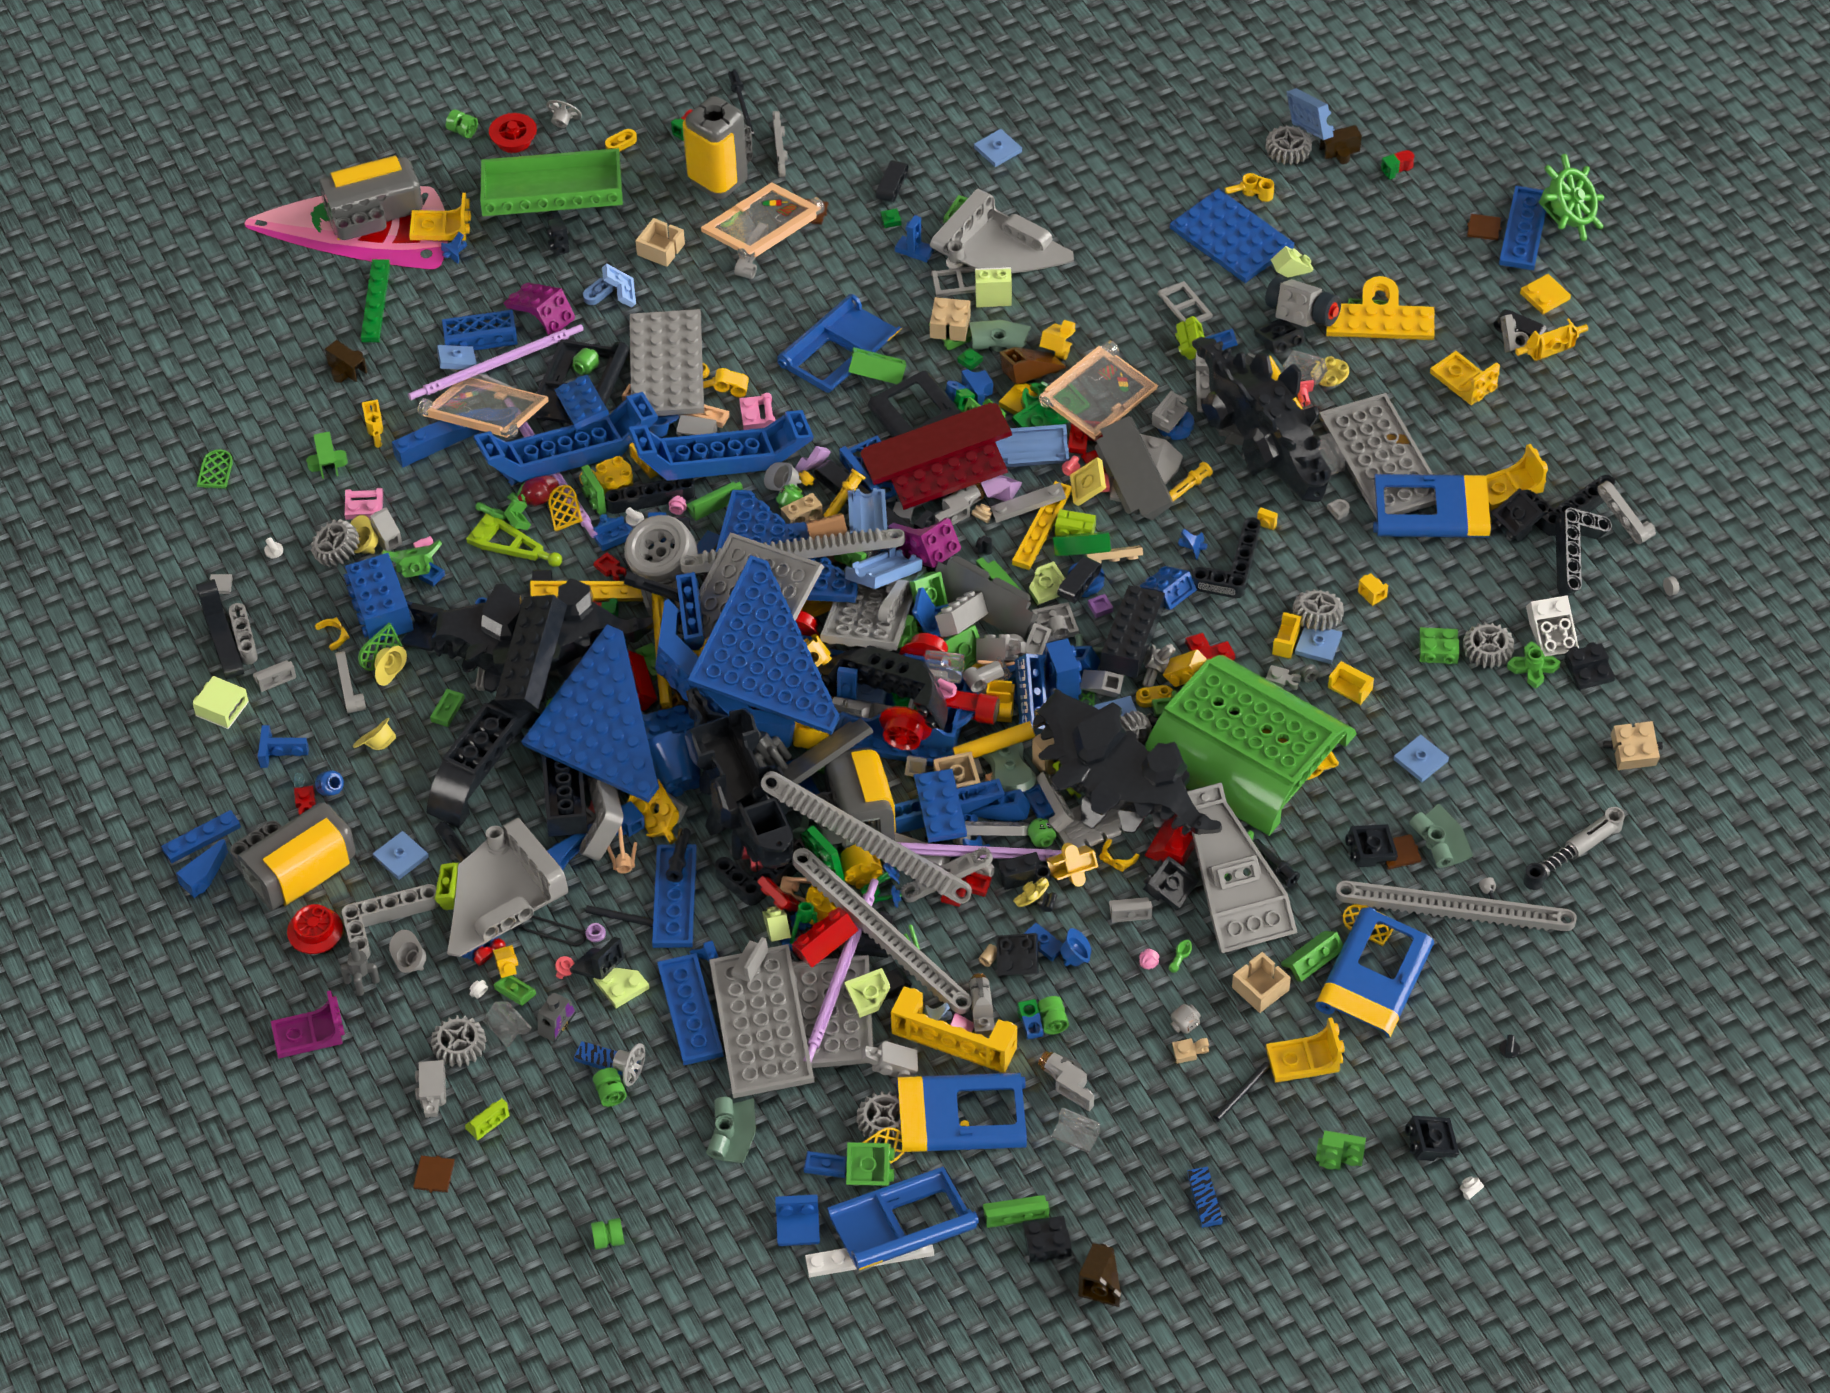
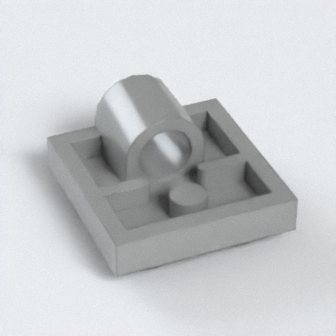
M1069 602L1032 610L1033 613L1039 615L1035 623L1052 629L1047 642L1074 637L1076 634H1079Z

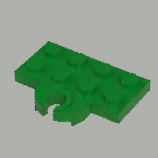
M1043 381L1041 383H1032L1030 389L1038 395L1035 397L1031 396L1025 387L1021 397L1023 410L1012 417L1013 423L1018 428L1067 425L1070 423V421L1039 399L1049 384ZM1071 384L1052 398L1076 417L1090 408V405Z
M814 826L801 833V841L805 848L811 851L845 882L838 851Z

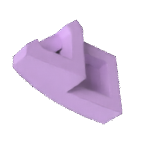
M816 446L809 458L802 457L795 469L799 473L803 472V470L808 471L816 468L827 459L831 452L827 448Z

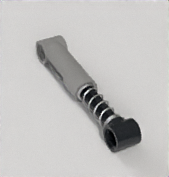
M1618 807L1608 808L1605 811V815L1565 843V848H1560L1559 852H1555L1553 856H1549L1548 860H1543L1542 863L1529 864L1525 870L1524 885L1530 890L1540 889L1543 886L1544 880L1550 876V872H1555L1557 867H1562L1563 863H1567V860L1573 859V857H1580L1611 834L1619 833L1622 830L1625 817L1622 809Z

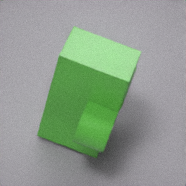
M330 431L314 434L317 454L307 458L308 470L311 472L321 471L322 479H324L322 466L334 464L336 475L339 476L337 468L343 467L348 463L346 452L343 450L333 451Z

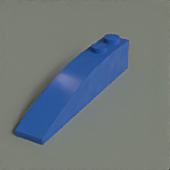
M488 409L469 413L467 416L466 414H462L459 416L476 420L477 415L484 412H490L491 410ZM438 421L392 441L394 456L403 468L481 431L445 421Z
M999 778L957 789L963 814L1005 796ZM918 798L894 804L895 833L899 834L924 827Z

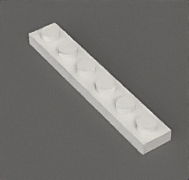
M933 1245L873 1266L934 1256ZM846 1248L805 1255L809 1278L856 1270Z

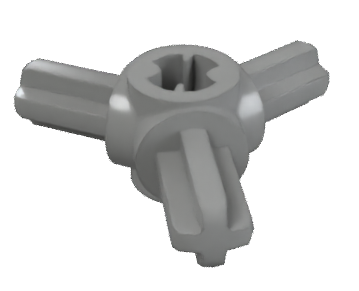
M1169 643L1162 649H1156L1155 645L1149 646L1143 662L1147 669L1142 682L1144 687H1153L1157 674L1165 671L1169 663V657L1176 650L1173 644Z

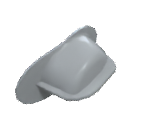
M777 462L772 464L767 469L764 477L766 488L774 491H780L784 485L802 483L799 479L798 471L790 463Z
M400 930L395 933L390 941L389 951L398 969L404 973L424 970L423 965L426 962L427 956L416 936L408 930Z

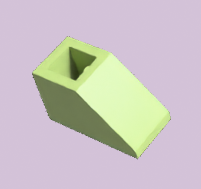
M1287 246L1271 259L1276 272L1287 278L1313 271L1311 259L1307 255H1302L1296 249H1291Z
M777 906L768 907L767 911L762 912L771 942L791 938L787 914L784 910L779 909Z

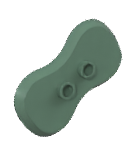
M1022 742L982 756L991 766V780L999 778L1004 792L1021 789L1023 792L1031 789L1036 783L1035 773L1024 762V746Z

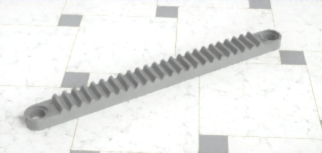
M876 528L875 531L868 529L867 532H864V530H861L860 533L853 531L852 534L846 532L845 535L838 533L837 536L831 534L830 537L823 535L822 538L816 536L815 539H812L810 536L807 540L801 538L800 541H797L795 538L792 542L787 539L785 543L779 540L775 544L772 541L769 546L809 559L899 547L905 543V534L901 529L879 530ZM721 548L718 549V552H715L714 549H711L710 553L704 550L703 554L688 555L681 558V571L685 574L709 572Z
M770 771L763 776L761 781L763 790L779 799L780 802L786 803L788 807H793L795 811H800L802 815H807L809 819H814L816 823H820L823 827H827L828 830L834 831L835 834L841 835L844 839H848L849 842L855 843L857 847H862L864 851H869L871 855H876L878 859H882L885 863H889L892 867H896L899 871L910 875L911 878L917 879L918 882L924 883L926 887H931L933 891H938L940 895H945L957 903H966L970 899L972 888L965 881L777 772ZM774 778L777 781V785L770 787L767 785L766 780ZM964 888L967 891V895L959 897L956 894V890Z
M799 848L794 852L793 866L806 877V880L810 881L813 887L816 886L819 892H823L824 897H828L830 902H834L836 908L840 907L847 912L852 921L857 923L858 928H862L865 934L868 933L869 937L873 938L876 944L879 943L881 948L886 950L887 954H891L894 960H898V964L903 965L905 970H909L910 975H914L917 981L920 980L922 986H926L928 991L933 992V996H937L940 1002L948 1003L949 1007L957 1014H965L970 1010L972 1004L971 996L820 859L805 848ZM805 856L808 861L805 863L799 862L797 857ZM963 999L967 1005L964 1007L958 1006L956 1000Z
M1353 881L1339 882L1336 887V897L1344 903L1367 905L1371 908L1375 906L1377 909L1382 907L1385 910L1390 908L1392 911L1398 909L1400 912L1424 913L1426 916L1432 914L1434 917L1436 915H1440L1442 918L1448 916L1450 919L1456 917L1457 920L1464 918L1465 921L1472 919L1473 922L1480 920L1481 923L1488 921L1489 924L1496 922L1497 925L1504 923L1505 926L1512 924L1513 927L1520 925L1521 928L1528 926L1529 929L1536 927L1537 930L1544 928L1545 931L1549 929L1570 931L1575 927L1577 919L1573 911L1563 908ZM1346 888L1349 889L1351 893L1348 895H1344L1341 893V890ZM1568 917L1571 919V922L1563 923L1561 918Z

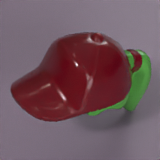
M549 475L532 478L521 485L517 494L512 492L507 498L511 502L518 500L526 502L529 506H538L549 500L550 493L559 486V482Z

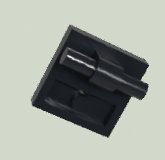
M1036 933L996 935L997 975L999 977L1039 974L1038 950L1041 949V943L1038 942Z

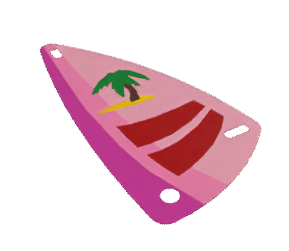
M420 186L421 195L428 193L427 200L421 210L445 211L436 191L432 187ZM322 196L284 205L250 217L245 221V226L248 229L311 249L366 261L390 259V265L422 269H436L441 266L444 259L441 243H448V241L410 240L411 215L387 221V226L382 231L349 240H340L333 232L323 205ZM257 220L266 221L267 225L260 226L255 225ZM423 250H431L433 254L429 258H423L420 253Z

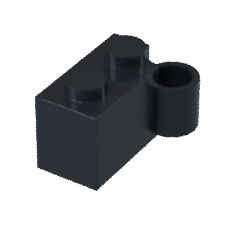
M1037 852L999 861V877L1004 890L1024 886L1028 882L1036 883L1042 877H1045L1050 884V868L1040 865Z

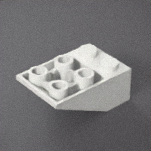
M1568 595L1532 601L1526 606L1529 624L1536 643L1545 656L1566 654L1572 647H1578L1579 649Z

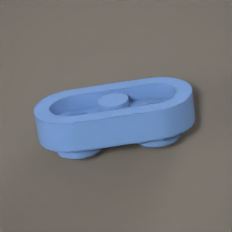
M603 278L598 279L584 290V302L588 305L598 304L613 292V285L606 283Z

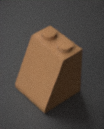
M842 513L805 522L808 536H811L812 539H815L816 536L822 538L823 535L830 537L831 534L837 536L838 533L845 535L847 532ZM834 555L826 556L829 560H831V564L834 562H838L834 559Z

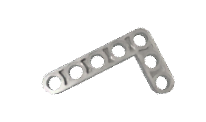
M587 775L596 819L580 845L579 854L599 861L622 825L623 812L617 789Z
M426 884L346 905L342 909V916L349 944L353 941L357 942L359 951H363L368 959L370 957V948L364 927L436 909L439 906L434 900L436 886Z

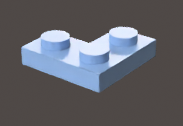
M606 263L602 267L603 280L617 288L618 301L632 308L636 304L633 278Z

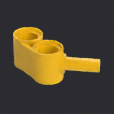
M1247 173L1243 176L1240 184L1226 187L1225 193L1231 194L1242 191L1244 195L1249 197L1258 194V198L1261 201L1269 202L1273 199L1274 182L1271 179Z
M719 368L716 370L715 377L703 381V388L713 386L718 392H726L731 389V394L740 398L744 397L747 393L749 378L745 374L733 372L726 368Z

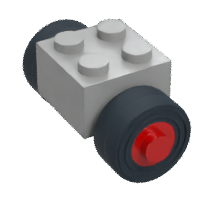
M1275 277L1269 283L1266 290V305L1276 309V318L1304 327L1315 323L1331 326L1337 320L1341 310V299L1339 296L1329 292L1322 293L1321 288L1293 279L1288 280L1282 277Z

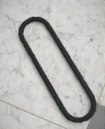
M532 915L531 918H535L547 923H551L581 933L583 935V940L579 943H572L531 929H527L524 926V922L521 925L522 929L527 932L537 934L572 946H579L583 944L586 940V934L580 929L573 928L535 915Z

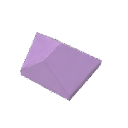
M1000 475L983 481L981 484L988 498H996L1005 502L1014 498L1022 482Z

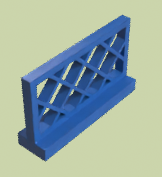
M513 310L442 319L445 345L470 346L474 350H482L518 344ZM503 317H509L507 320L501 319ZM496 322L501 324L498 327L493 326ZM452 324L455 325L453 328L446 326ZM478 325L483 326L480 330L476 328ZM460 328L465 329L463 332L458 331Z
M874 436L849 449L846 446L840 448V462L850 474L853 468L866 477L860 484L870 493L873 491V488L882 489V487H889L892 490L885 493V500L897 495L892 483L882 482L873 485L867 469L863 467L862 457L854 456L853 454L857 451L861 452L867 446L881 442L878 436Z

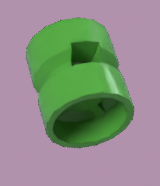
M457 109L452 110L446 119L447 130L458 133L465 138H471L478 127L477 118Z
M1050 996L1038 1002L1037 1006L1041 1017V1024L1046 1034H1059L1068 1028V1018L1060 997Z
M605 1068L593 1076V1083L603 1106H615L626 1099L627 1094L617 1069Z
M620 1218L608 1220L607 1224L603 1221L591 1223L595 1250L607 1248L610 1243L612 1246L625 1245Z

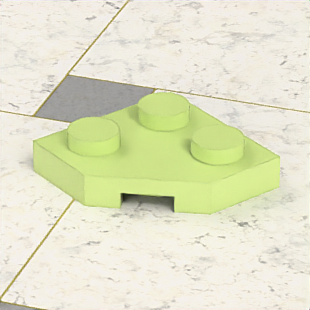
M1054 561L1038 567L1035 577L1029 586V593L1037 605L1060 597L1057 595V591L1065 577Z
M614 968L603 980L593 978L596 985L615 1008L620 1007L650 989L648 982L637 970Z
M882 968L844 982L860 1018L879 1011L890 989L889 981Z

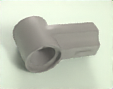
M994 661L978 669L970 667L964 671L962 677L973 692H980L985 688L986 683L1004 676V671L999 661Z

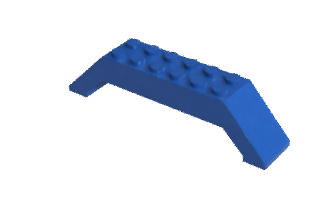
M640 392L626 396V400L609 416L577 430L574 425L510 442L493 436L492 432L489 431L474 435L473 439L489 465L518 482H524L532 478L614 458L615 456H622L629 449V444L633 442L628 430L629 427L647 425L649 429L658 420V415L645 394Z
M803 410L787 411L785 415L761 429L659 438L648 430L647 425L632 426L628 429L639 458L667 481L765 471L772 464L783 462L811 442L814 437Z
M667 599L664 601L655 669L660 676H663L672 688H675L681 694L684 700L688 701L686 690L697 687L688 684V678L699 657L677 636L681 611ZM697 687L699 693L707 699V706L711 711L729 716V711L746 708L753 715L759 732H767L771 739L774 736H778L786 748L791 746L795 728L794 721L766 711L751 709L747 704Z

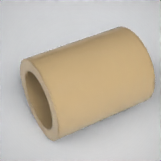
M989 944L978 958L979 962L986 967H990L997 958V947Z

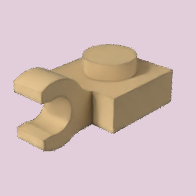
M1192 1038L1172 1042L1176 1063L1197 1060L1196 1054L1208 1053V1039L1202 1038L1196 1043H1193Z

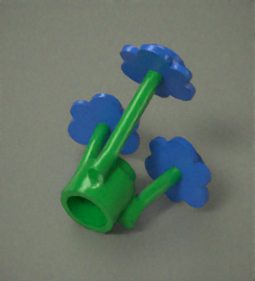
M885 863L883 866L886 872L876 878L879 883L874 894L873 904L893 899L895 907L898 908V903L902 900V894L900 890L895 888V885H892L891 888L892 895L878 897L881 894L878 886L888 879L893 878L898 885L900 884L898 881L900 877L899 870L896 867H892L889 863ZM869 884L860 888L862 895L867 892Z
M809 902L800 903L795 915L790 916L791 926L793 927L791 938L780 941L782 945L789 944L790 951H793L792 944L796 941L795 937L798 928L805 930L806 927H811L812 924L809 922L812 919L814 924L818 922V912L814 911L813 904Z

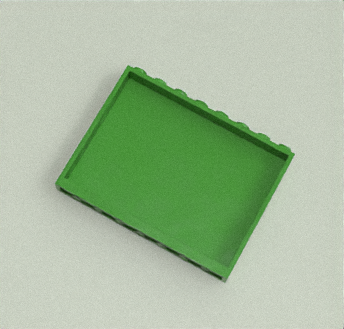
M619 148L482 159L480 197L482 216L623 205Z

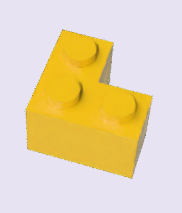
M1197 649L1172 657L1163 676L1174 687L1186 684L1207 659Z

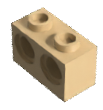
M811 493L782 507L781 518L785 520V524L823 518L822 504Z

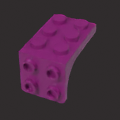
M525 283L521 286L520 290L509 295L508 299L503 302L508 309L529 312L542 323L548 336L562 330L575 319V315L562 288Z
M944 518L935 525L923 529H913L896 523L888 526V529H901L904 531L905 543L902 546L896 547V550H902L904 557L907 559L912 554L916 555V557L922 559V565L931 568L936 567L938 561L942 563L961 549L951 520L948 518Z
M331 990L327 991L328 1001L323 1007L312 1012L271 1021L278 1059L343 1044L341 1036L345 1035L340 1009L337 997L332 996Z

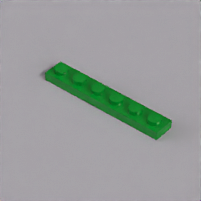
M372 259L361 342L380 341L390 259Z

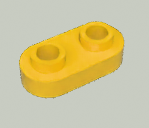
M632 129L622 130L607 138L605 147L606 149L619 148L620 152L637 142V134Z
M1167 685L1141 688L1136 692V703L1143 708L1152 707V699L1169 698L1173 689Z

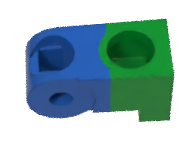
M957 381L947 382L945 392L961 411L964 410L967 403L965 398L971 397L975 399V394Z
M1036 999L1018 1002L1017 1013L1026 1039L1043 1037L1041 1017Z

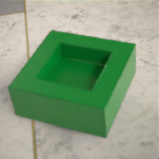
M897 208L880 211L884 228L902 225Z
M968 348L957 357V360L962 366L972 371L983 362V356Z

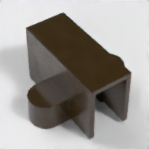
M1356 125L1334 130L1333 137L1325 140L1320 139L1319 150L1325 149L1324 159L1336 157L1339 163L1347 164L1350 161V154L1360 152L1362 135Z
M335 340L325 348L328 365L332 367L331 373L334 382L340 383L346 378L357 382L355 368L367 374L365 358L361 351H353L338 340Z

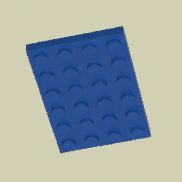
M1219 188L1170 223L1171 230L1244 283H1247L1272 264L1271 259L1285 246L1291 249L1294 248L1293 241Z

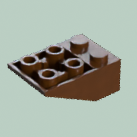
M1020 347L999 352L1002 371L1015 384H1024L1028 380L1039 379L1043 375L1057 373L1066 368L1059 359L1049 352Z

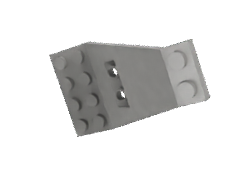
M1222 783L1187 791L1198 812L1207 815L1211 820L1220 821L1222 824V830L1219 833L1198 835L1192 832L1220 953L1297 933L1288 894L1226 802ZM1245 868L1249 870V874L1247 876L1243 874V870ZM1227 873L1230 875V879L1228 881L1224 879V876Z

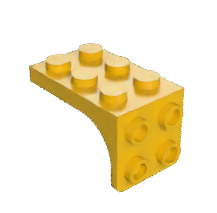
M462 193L461 206L450 211L412 210L410 240L452 241L457 233L461 232L464 235L462 240L466 241V235L470 234V223H468V221H471V211H468L470 209V198L466 197V193Z
M1454 351L1431 367L1430 374L1468 404L1473 405L1475 402L1481 401L1488 393L1495 391L1498 386L1500 365L1496 362L1485 371H1482L1459 352Z
M1531 444L1526 445L1523 457L1516 464L1486 475L1490 510L1498 508L1519 488L1521 490H1531L1536 494L1544 491L1548 467L1546 462L1540 458L1537 449L1533 448Z
M1332 1017L1328 1018L1326 1027L1313 1036L1266 1044V1051L1275 1083L1340 1071V1064L1343 1063L1344 1043L1342 1040L1339 1041V1026L1337 1023H1334Z

